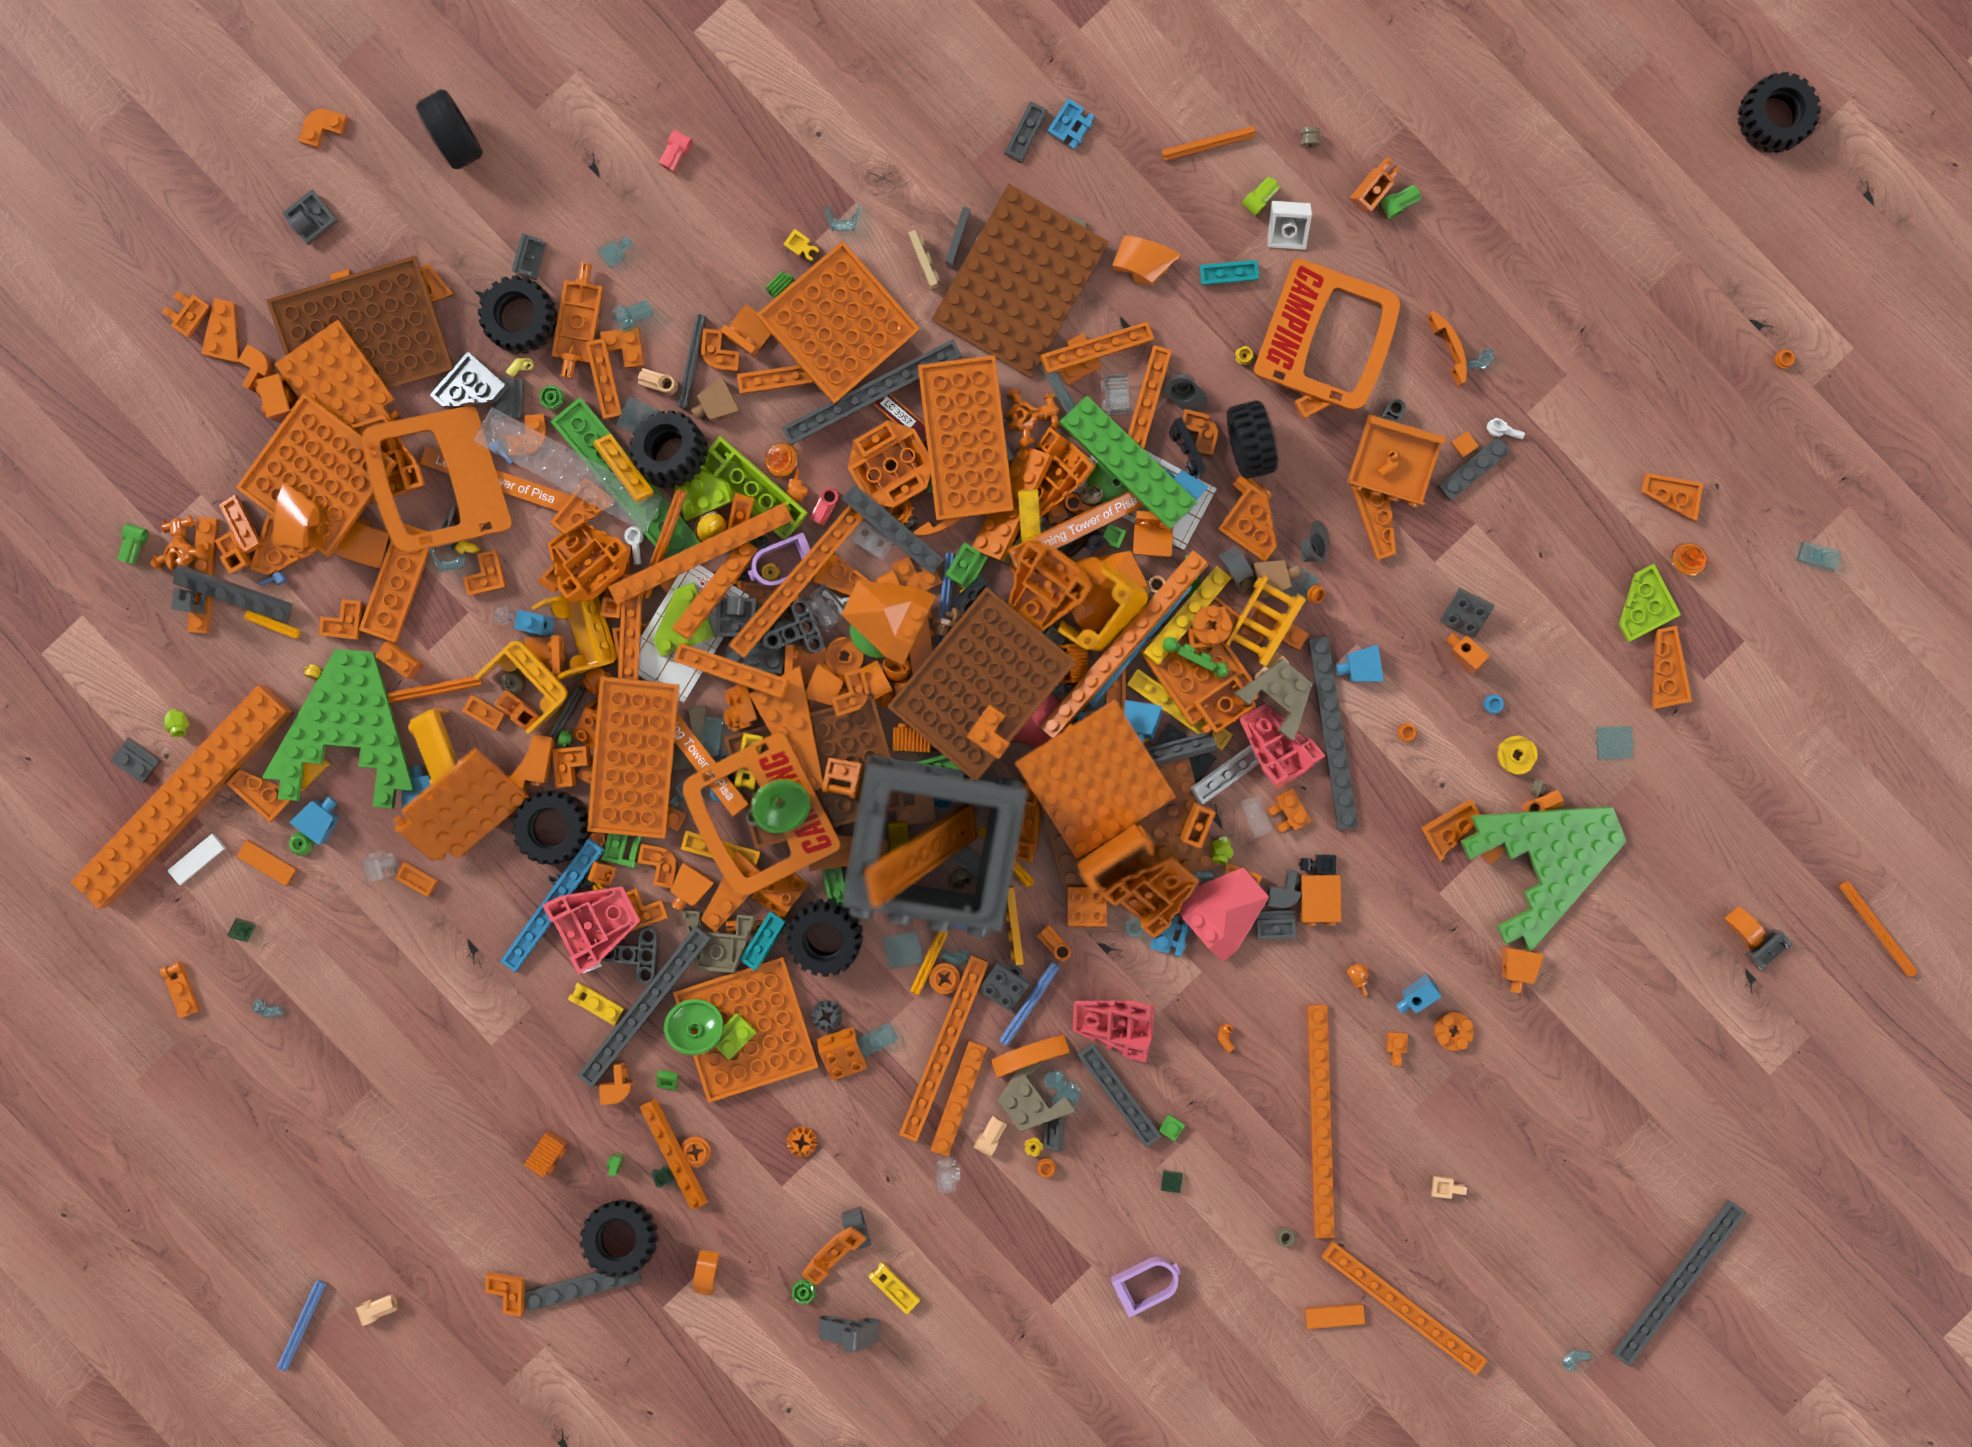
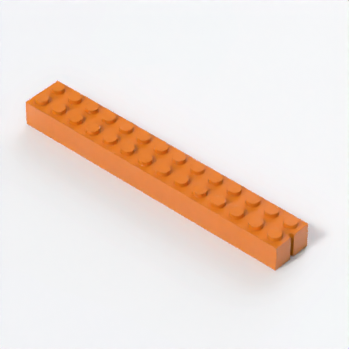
M257 685L76 875L71 883L82 894L88 893L86 898L98 909L109 907L294 711L269 687Z

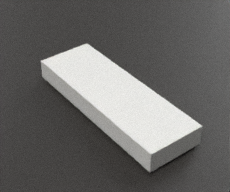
M215 833L211 834L167 871L179 885H183L223 852L226 847Z

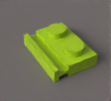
M737 1012L723 1026V1033L716 1048L730 1060L757 1031Z

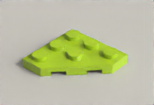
M700 468L701 472L698 475L695 474L692 481L684 482L685 485L680 487L675 485L674 491L681 489L687 493L681 509L685 522L733 502L734 497L729 483L723 479H718L713 474Z
M1651 564L1634 573L1618 624L1627 642L1681 615L1655 564Z
M695 582L677 588L673 593L653 638L660 657L676 652L680 643L692 646L716 637L708 617L689 641L672 630L673 625L699 594Z

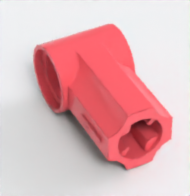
M673 130L668 138V146L659 164L665 169L675 172L683 155L687 154L690 150L693 139Z
M833 488L824 489L809 519L825 527L833 509L840 500L839 493ZM828 492H834V501H826L825 497Z

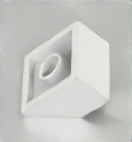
M1272 201L1267 247L1306 250L1312 218L1311 204Z

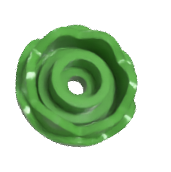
M548 385L539 394L541 405L547 409H557L563 403V393L556 386Z
M297 832L291 836L289 848L292 853L303 856L312 851L313 840L305 834Z
M808 1280L797 1281L791 1290L793 1300L803 1305L812 1301L816 1294L815 1286Z

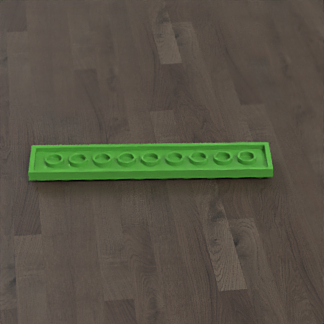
M579 397L550 422L656 547L671 504L656 486L647 480L646 482L654 491L653 496L638 503L634 501L594 447V441L611 434L610 431L584 400ZM620 445V447L623 449V451L626 453V455H627V456L629 457V459L631 460V456H630V455L625 451V449ZM680 515L669 542L665 559L702 542Z

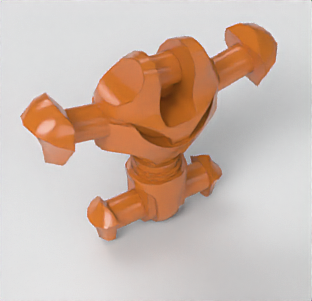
M1008 389L1007 397L1009 399L1012 398L1015 404L1005 416L1006 418H1012V422L1008 424L1010 430L1022 432V438L1019 441L1021 447L1024 448L1026 445L1035 442L1033 438H1030V431L1033 430L1034 424L1038 419L1046 420L1051 418V427L1054 429L1061 426L1058 418L1059 408L1054 403L1055 394L1047 393L1043 397L1047 405L1034 408L1026 401L1021 400L1019 396L1021 390Z
M188 515L187 519L174 518L169 523L166 520L162 521L160 529L164 533L170 531L172 541L164 550L163 555L154 554L151 561L153 568L161 569L166 562L170 570H175L178 565L187 567L192 562L194 556L200 560H205L209 556L204 544L194 548L184 538L186 536V527L190 526L192 528L195 525L191 515Z

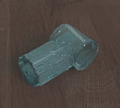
M645 300L628 308L623 305L617 306L613 309L612 316L620 331H629L634 327L635 322L653 316V312L648 301Z

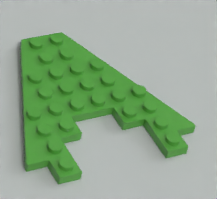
M334 650L263 775V779L280 780L278 799L300 801L304 764H324L326 745L361 748L358 767L377 769L373 807L394 809L397 790H415L378 660L375 656L376 653Z
M1611 806L1472 815L1471 819L1477 833L1460 841L1467 858L1470 860L1502 843L1510 859H1514L1527 852L1539 880L1537 885L1523 891L1530 909L1497 925V929L1503 943L1508 944L1522 937L1525 947L1529 951L1536 947L1627 842L1614 808Z

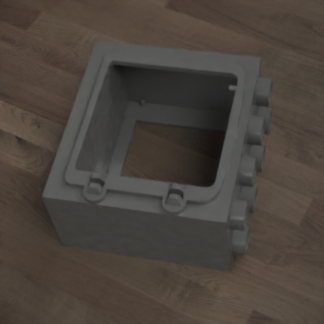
M867 754L843 888V906L850 907L849 914L851 916L864 919L873 918L874 911L889 913V921L901 925H912L913 917L929 920L928 927L938 931H951L952 924L967 926V934L981 938H989L991 930L1001 931L1027 794L1026 788L1017 779L983 774L979 780L971 779L966 773L958 769ZM890 790L990 807L975 894L911 884L878 908L871 906L865 870L877 863Z

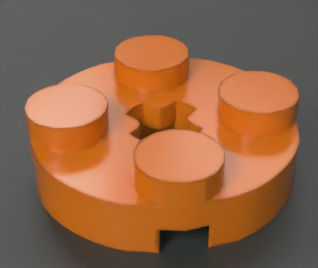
M1214 605L1204 607L1198 611L1192 622L1195 638L1205 645L1221 644L1228 638L1232 628L1229 615L1223 609ZM1207 622H1215L1216 630H1209Z
M839 637L829 644L825 660L829 667L843 675V673L859 669L864 662V654L855 647L851 638ZM842 651L845 653L849 652L850 654L846 662L844 659L840 660L839 658Z
M1447 1012L1440 1016L1434 1024V1036L1439 1044L1447 1050L1458 1051L1466 1049L1473 1039V1023L1460 1012ZM1457 1026L1458 1034L1451 1036L1452 1033L1449 1032V1029Z

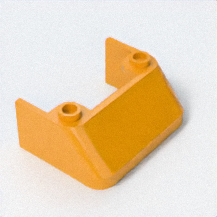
M1103 561L1101 573L1116 582L1112 590V596L1120 605L1099 634L1089 629L1080 632L1063 620L1059 622L1058 632L1082 648L1104 653L1148 600V593L1143 587Z
M564 595L544 599L532 606V610L550 607L551 613L555 618L559 620L568 618L579 655H575L569 660L570 670L555 676L558 680L589 672L609 665L616 660L617 653L605 617H600L601 603L598 596L592 600L569 602Z
M512 641L474 677L476 679L485 678L498 665L508 672L519 668L544 695L540 701V708L544 714L526 730L529 734L537 731L559 710L566 700L568 692L566 687L522 641Z
M446 708L430 709L411 719L408 725L410 733L416 738L431 777L429 779L430 785L458 763L441 719V715L449 713V710Z

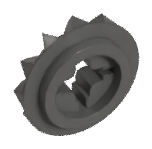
M823 1000L814 1006L811 1018L813 1024L819 1030L827 1032L838 1027L842 1020V1011L837 1003L831 1000ZM823 1010L826 1013L834 1012L830 1016V1022L827 1019L820 1020L823 1016Z

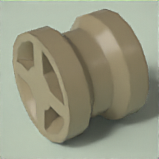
M1305 127L1300 130L1302 136L1300 141L1301 147L1315 148L1320 145V140L1318 139L1320 134L1319 128Z

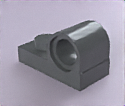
M857 1207L843 1211L842 1223L844 1229L853 1227L866 1236V1240L857 1249L871 1246L872 1243L862 1208Z

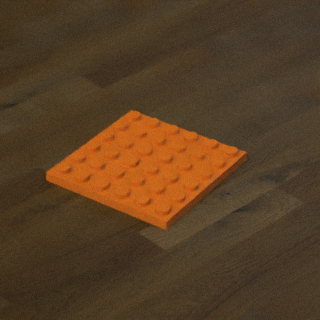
M844 241L840 242L756 314L758 320L833 405L920 330Z
M305 393L301 395L236 486L240 492L275 517L277 500L283 483L290 482L294 490L302 492L309 500L318 505L319 525L308 528L309 544L327 557L332 555L374 496L361 442L362 435ZM381 450L386 477H388L398 462Z
M1115 699L1015 762L1076 859L1081 858L1176 798Z
M784 956L762 963L757 971L748 967L673 992L676 1005L690 999L704 1000L718 1009L723 1020V1026L738 1012L757 1031L730 1060L716 1046L704 1054L693 1056L708 1103L819 1068ZM771 997L775 1001H780L782 999V1002L774 1003L771 1001ZM693 1030L691 1033H692V1034H697L698 1031H697V1030Z

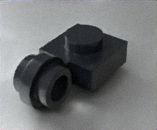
M1315 854V862H1312V858H1300L1298 866H1300V870L1310 871L1312 867H1315V874H1336V855Z

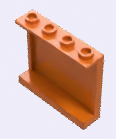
M1368 415L1347 482L1352 484L1351 488L1362 491L1364 487L1370 489L1369 493L1381 496V493L1389 495L1388 499L1397 502L1401 498L1407 500L1406 504L1418 507V504L1425 505L1423 499L1441 445L1445 444L1447 437ZM1397 450L1400 454L1399 467L1383 478L1378 469L1386 465L1389 451Z
M1135 824L1131 825L1076 860L1080 873L1092 892L1099 888L1094 876L1141 845L1145 844L1149 852L1153 853L1150 848L1153 844L1141 825L1138 827Z

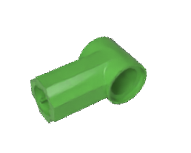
M1412 185L1397 194L1392 193L1386 196L1379 203L1387 218L1391 219L1403 212V209L1419 202L1421 196L1418 188Z
M127 523L122 529L121 537L123 542L117 559L130 564H136L141 546L148 539V530Z

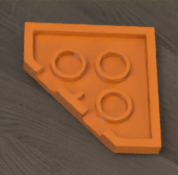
M1251 482L1218 530L1264 562L1267 561L1276 549L1277 540L1268 493Z
M267 514L260 535L263 545L255 550L249 569L271 576L319 550L311 544L307 548H298L274 543V516Z

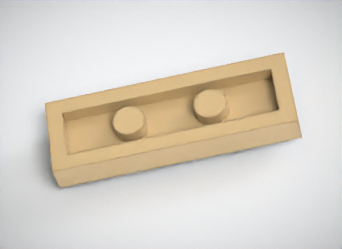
M916 230L908 232L909 239L931 290L938 288L937 282L940 279L937 271H932L931 269L932 259L929 252H924L922 246L925 243L922 235H917Z

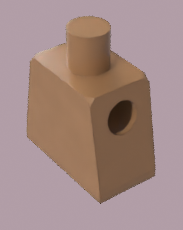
M723 378L718 379L699 393L697 397L701 404L691 409L696 420L707 415L710 422L741 414Z
M1285 560L1252 564L1255 580L1258 577L1262 578L1265 574L1268 576L1266 583L1280 591L1291 587L1290 579L1300 577L1298 566L1287 568ZM1261 590L1259 594L1261 600L1272 596L1264 590Z

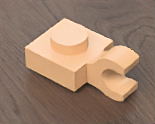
M1433 1176L1432 1197L1452 1199V1193L1466 1195L1467 1187H1465V1184H1454L1453 1178Z

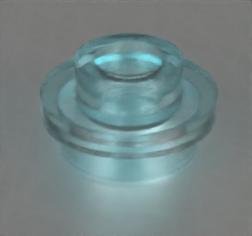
M1138 918L1129 919L1125 924V931L1130 937H1139L1144 932ZM1133 924L1138 925V929L1136 931L1131 930V926Z

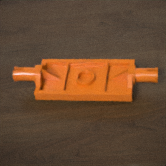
M580 262L578 279H575V281L564 280L551 355L554 358L564 360L560 376L562 378L568 377V379H573L574 367L577 361L590 363L585 342L595 340L604 290L602 286L593 285L589 281L592 267L590 263L584 264V262Z

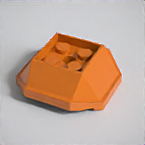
M886 421L853 441L847 468L858 487L879 505L895 508L927 489L931 476L929 454L914 428ZM891 461L895 462L896 468L893 471H888L886 464Z

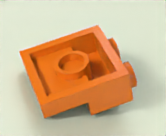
M738 684L725 690V701L730 707L723 711L725 724L733 732L751 726V722L757 720L747 687Z

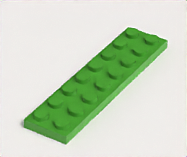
M1088 396L1060 420L1059 424L1169 530L1197 504V501Z

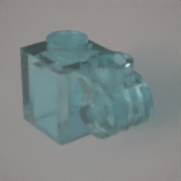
M1057 1069L1055 1072L1046 1074L1044 1077L1045 1086L1048 1089L1057 1088V1092L1051 1098L1052 1103L1056 1104L1063 1097L1067 1096L1071 1103L1075 1105L1081 1097L1080 1088L1073 1082L1069 1084L1065 1081V1076Z

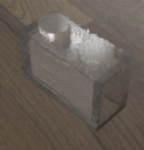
M1128 373L1104 375V380H1100L1101 392H1105V400H1102V410L1106 411L1108 416L1129 415Z

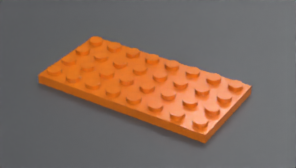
M991 355L918 365L936 520L1014 511L996 356Z
M600 677L587 831L666 838L680 684Z

